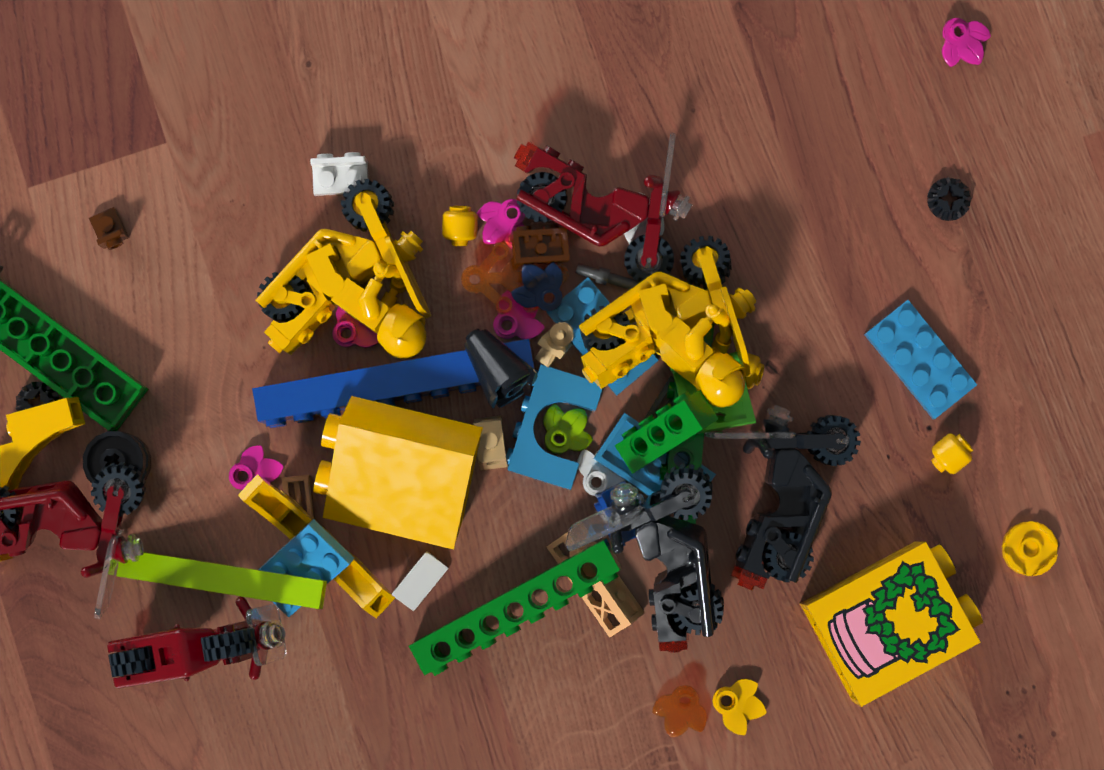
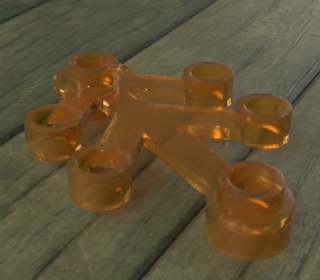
M502 242L496 243L493 246L492 252L480 266L472 265L467 267L461 276L462 286L467 291L484 294L495 304V308L500 314L508 313L511 310L512 301L506 296L502 297L490 284H501L511 293L512 290L521 287L517 283H522V271H516L521 265L514 266L513 258L500 272L488 273L498 260H503L508 255V246ZM502 247L505 250V254L499 256L495 253V249ZM555 263L562 271V284H564L568 278V269L561 263ZM470 276H478L480 282L472 284L469 279ZM506 301L509 308L502 310L499 307V302ZM538 306L535 308L523 307L526 312L533 313L538 309Z

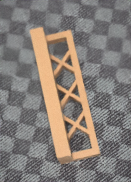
M581 522L549 544L547 549L559 564L570 558L563 555L558 548V545L562 542L570 551V557L596 544V542ZM585 563L583 565V571L586 576H596L597 568L593 563ZM620 576L605 585L602 580L592 585L594 590L598 591L601 595L602 603L595 601L592 592L582 597L609 637L628 627L645 613ZM608 613L614 614L620 624L614 627L607 618Z

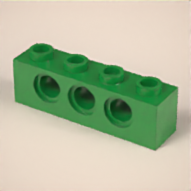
M701 390L691 396L688 391L673 400L675 403L674 407L670 403L655 412L658 416L657 418L651 415L638 423L640 426L639 430L634 426L622 434L624 440L616 444L615 447L632 474L719 419Z

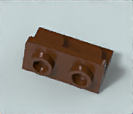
M557 224L544 225L542 229L532 230L531 226L516 227L515 231H512L508 236L509 242H512L514 266L548 264L552 262L563 263L570 260L567 229L558 228Z

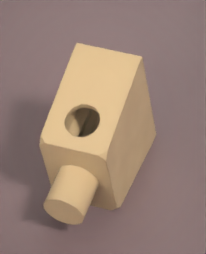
M501 415L474 419L473 425L483 427L477 453L480 470L508 467Z

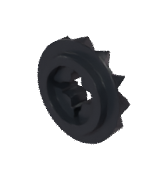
M943 178L936 181L929 189L927 195L928 207L941 220H957L970 209L972 197L969 193V187L965 186L960 179ZM949 188L952 196L960 198L952 203L951 210L948 201L939 199L948 194Z
M31 382L22 387L16 396L15 409L22 411L34 407L27 401L28 399H37L39 395L41 396L40 401L44 402V404L60 400L58 393L44 382Z

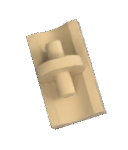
M566 322L556 323L537 343L542 348L535 359L548 368L557 358L561 359L573 345L570 343L574 338L573 327Z

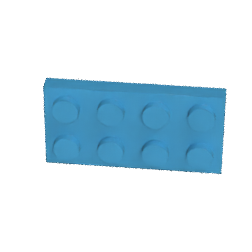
M587 277L562 298V302L557 309L547 311L546 313L555 324L566 322L573 327L574 338L571 343L583 356L588 351L587 348L585 349L579 325L581 321H585L584 316L586 314L592 316L590 310L595 308L596 312H599V306L606 307L610 302L590 278ZM652 354L648 360L638 364L624 377L617 379L612 384H608V387L616 396L619 395L659 360Z
M909 300L901 304L864 334L932 419H936L977 386L976 382Z
M624 413L593 459L650 496L652 493L661 490L662 481L659 480L661 464H666L667 453L632 474L615 445L624 440L622 437L623 433L634 426L639 430L640 426L638 421ZM676 453L674 463L678 467L680 464H685L686 467L688 457L684 453ZM701 465L703 474L707 473L710 476L709 482H711L716 474Z
M313 519L258 570L325 580L328 584L351 564L354 557ZM273 602L288 617L302 607Z

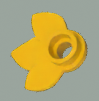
M749 679L738 680L731 687L719 688L714 693L712 699L714 708L722 714L724 725L728 730L738 735H746L747 720L762 717L767 713L763 703L753 696L757 690L758 683ZM728 695L731 697L729 705L721 703L723 696Z

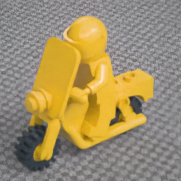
M364 179V183L361 180L355 181L357 185L355 187L352 184L349 185L350 192L344 191L343 196L345 200H341V205L344 207L341 210L346 219L362 232L369 230L374 241L330 229H320L280 273H272V278L267 276L264 279L267 282L265 285L260 284L259 288L262 289V293L257 292L255 301L258 302L263 313L273 319L271 325L264 333L271 338L268 344L278 353L284 350L292 355L298 347L307 343L312 338L315 329L331 317L336 305L377 333L378 342L393 357L400 359L411 358L423 349L427 336L424 327L425 318L431 317V312L407 262L415 260L416 257L414 255L418 251L420 253L423 251V248L420 246L423 241L412 231L408 234L402 231V237L398 241L396 239L393 241L386 223L388 224L391 221L388 218L389 215L393 216L394 214L392 207H395L394 201L391 199V194L378 181L373 180L372 182L370 179ZM392 277L391 289L389 293L385 292L380 301L376 297L383 286L381 282L383 278ZM306 280L309 283L314 295L308 291L309 287L307 284L304 283ZM367 280H369L365 289H363L355 283L357 282L358 284H363ZM407 289L419 313L406 304H395L398 299L396 295Z
M700 236L699 242L692 239L690 241L691 247L687 244L684 246V252H681L680 261L683 276L685 279L687 278V282L664 272H655L606 307L599 306V312H596L594 308L590 310L592 316L588 314L584 316L585 321H581L579 328L588 353L581 357L584 365L582 373L590 383L595 382L600 389H603L608 384H612L617 379L624 377L631 369L641 362L648 360L656 352L670 368L693 384L698 391L701 390L710 405L729 407L740 400L745 389V377L751 376L746 346L737 319H743L746 317L747 312L752 313L755 311L754 304L756 299L748 289L744 291L738 288L735 290V294L732 295L728 293L726 286L722 287V284L726 282L725 277L729 278L732 264L728 246L725 243L722 244L721 239L717 238L714 242L713 236H708V240H704V236ZM631 306V308L627 310L625 313L622 312L624 309ZM714 322L719 326L720 333L716 335L711 348L704 342V336L712 328L711 324ZM731 336L740 363L726 353L732 342Z

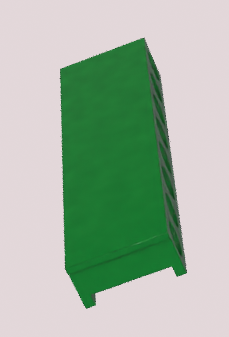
M0 278V350L62 397H79L81 409L85 414L108 431H118L149 389Z

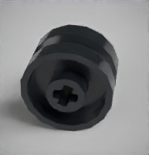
M107 431L97 435L87 445L83 454V470L87 479L92 483L104 467L115 463V460L120 457L117 461L126 463L125 466L128 467L130 464L135 466L133 470L136 472L139 470L142 473L140 475L141 479L145 478L146 480L151 470V455L147 445L139 437L125 432ZM108 480V488L113 485L115 480ZM121 480L119 486L124 488L125 482Z

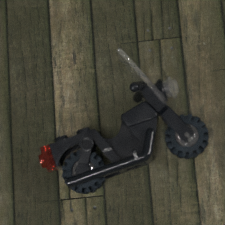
M775 405L774 409L768 408V417L763 419L765 430H716L704 433V436L716 439H748L743 446V451L746 454H750L755 448H759L763 456L768 459L764 480L776 490L779 496V507L775 512L756 513L754 518L748 522L746 527L747 536L744 543L737 549L735 555L737 561L731 576L739 579L737 585L752 591L755 586L764 589L770 576L779 581L797 583L799 577L804 578L806 576L804 573L806 570H811L812 566H809L810 561L814 562V557L810 555L813 552L811 546L830 502L832 491L800 451L794 448L808 449L809 453L814 455L813 458L823 464L837 466L846 464L845 461L850 462L854 459L852 455H857L859 450L856 449V445L860 446L861 441L857 440V436H860L859 431H855L857 426L854 423H850L849 419L842 416L825 415V417H819L817 423L813 422L810 425L812 427L811 431L796 433L789 431L790 429L787 428L789 422L792 423L794 418L789 416L791 411ZM776 527H795V528H794L793 532H791V531L779 530V529L776 528Z
M680 464L678 470L676 467L671 468L670 474L667 472L664 480H662L661 490L652 493L646 498V501L642 494H638V489L632 487L631 484L622 483L616 485L615 489L610 492V497L613 500L611 506L572 525L568 531L565 543L566 548L569 551H573L610 534L612 550L614 553L620 554L624 549L622 531H630L635 528V536L643 558L646 561L657 558L667 567V570L658 573V576L655 577L654 589H649L650 606H655V614H652L651 620L652 630L658 632L659 650L671 653L688 650L689 634H691L692 629L696 630L695 635H700L702 630L704 637L713 636L718 623L721 624L724 612V599L721 597V591L719 589L715 591V585L711 582L706 531L700 525L684 521L689 519V515L696 519L699 513L702 515L706 513V507H710L713 485L712 481L709 482L710 476L707 473L704 475L703 469L700 467L698 470H694L695 465L692 464L689 465V468H685V464ZM674 513V517L668 515ZM680 515H684L683 520L679 519Z

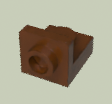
M115 207L89 218L98 238L96 240L98 246L103 249L108 248V250L118 248L124 244L123 240L129 238Z

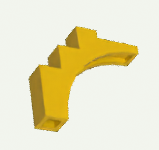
M79 397L64 398L6 415L7 432L12 437L13 442L0 446V487L3 488L6 485L10 487L8 490L17 489L23 474L33 459L51 441L66 431L85 424ZM8 554L0 555V562L12 559L13 557H10Z
M258 474L238 494L243 502L272 523L290 540L313 520L293 498L282 490L279 491ZM351 554L354 560L334 580L363 610L377 619L395 597L357 557Z

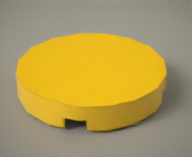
M1033 521L1020 522L1011 527L1005 534L1001 546L1003 558L1008 567L1016 573L1025 576H1037L1047 572L1054 565L1058 556V541L1052 530L1044 524Z

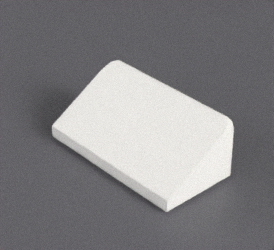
M426 551L393 591L392 595L412 611H415L449 568L430 552Z

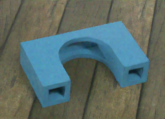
M540 365L539 370H535L538 377L532 385L534 387L531 396L525 395L521 411L525 412L523 422L517 421L512 437L517 438L514 449H508L506 459L509 466L507 470L571 490L579 463L545 452L536 442L534 423L538 414L545 407L554 403H568L595 412L602 389L595 382L590 383L586 378Z

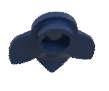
M554 262L550 263L545 270L535 265L524 264L521 274L524 286L511 291L513 299L525 308L538 306L544 311L557 309L562 302L560 286L563 281V274L561 269ZM552 293L554 299L551 302H545V294Z

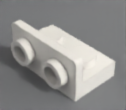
M348 152L344 154V157H333V154H318L317 158L310 159L313 171V194L315 196L343 195L344 191L350 192L349 185L352 184L354 187L357 185L355 181L361 180L364 183V179H368V161L365 156H361V153Z

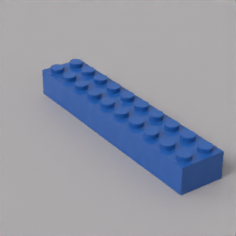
M529 339L503 343L534 369ZM466 350L257 387L252 388L258 422L266 424V427L277 428L287 426L286 421L288 420L305 423L314 421L313 416L321 415V417L325 418L328 417L329 413L341 416L340 411L345 410L351 396L395 406V401L404 400L406 404L421 402L422 396L431 395L433 399L448 397L449 391L459 390L460 394L476 392V387L481 385Z

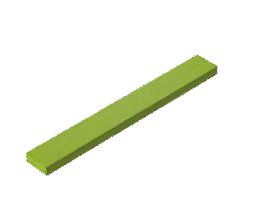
M132 550V557H128L127 563L118 562L116 575L117 577L315 609H323L327 585L325 580Z

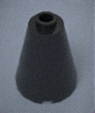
M475 329L466 336L467 341L464 347L486 399L492 408H495V404L500 408L511 403L525 393L522 389L523 386L527 383L532 386L538 377L537 372L487 329Z

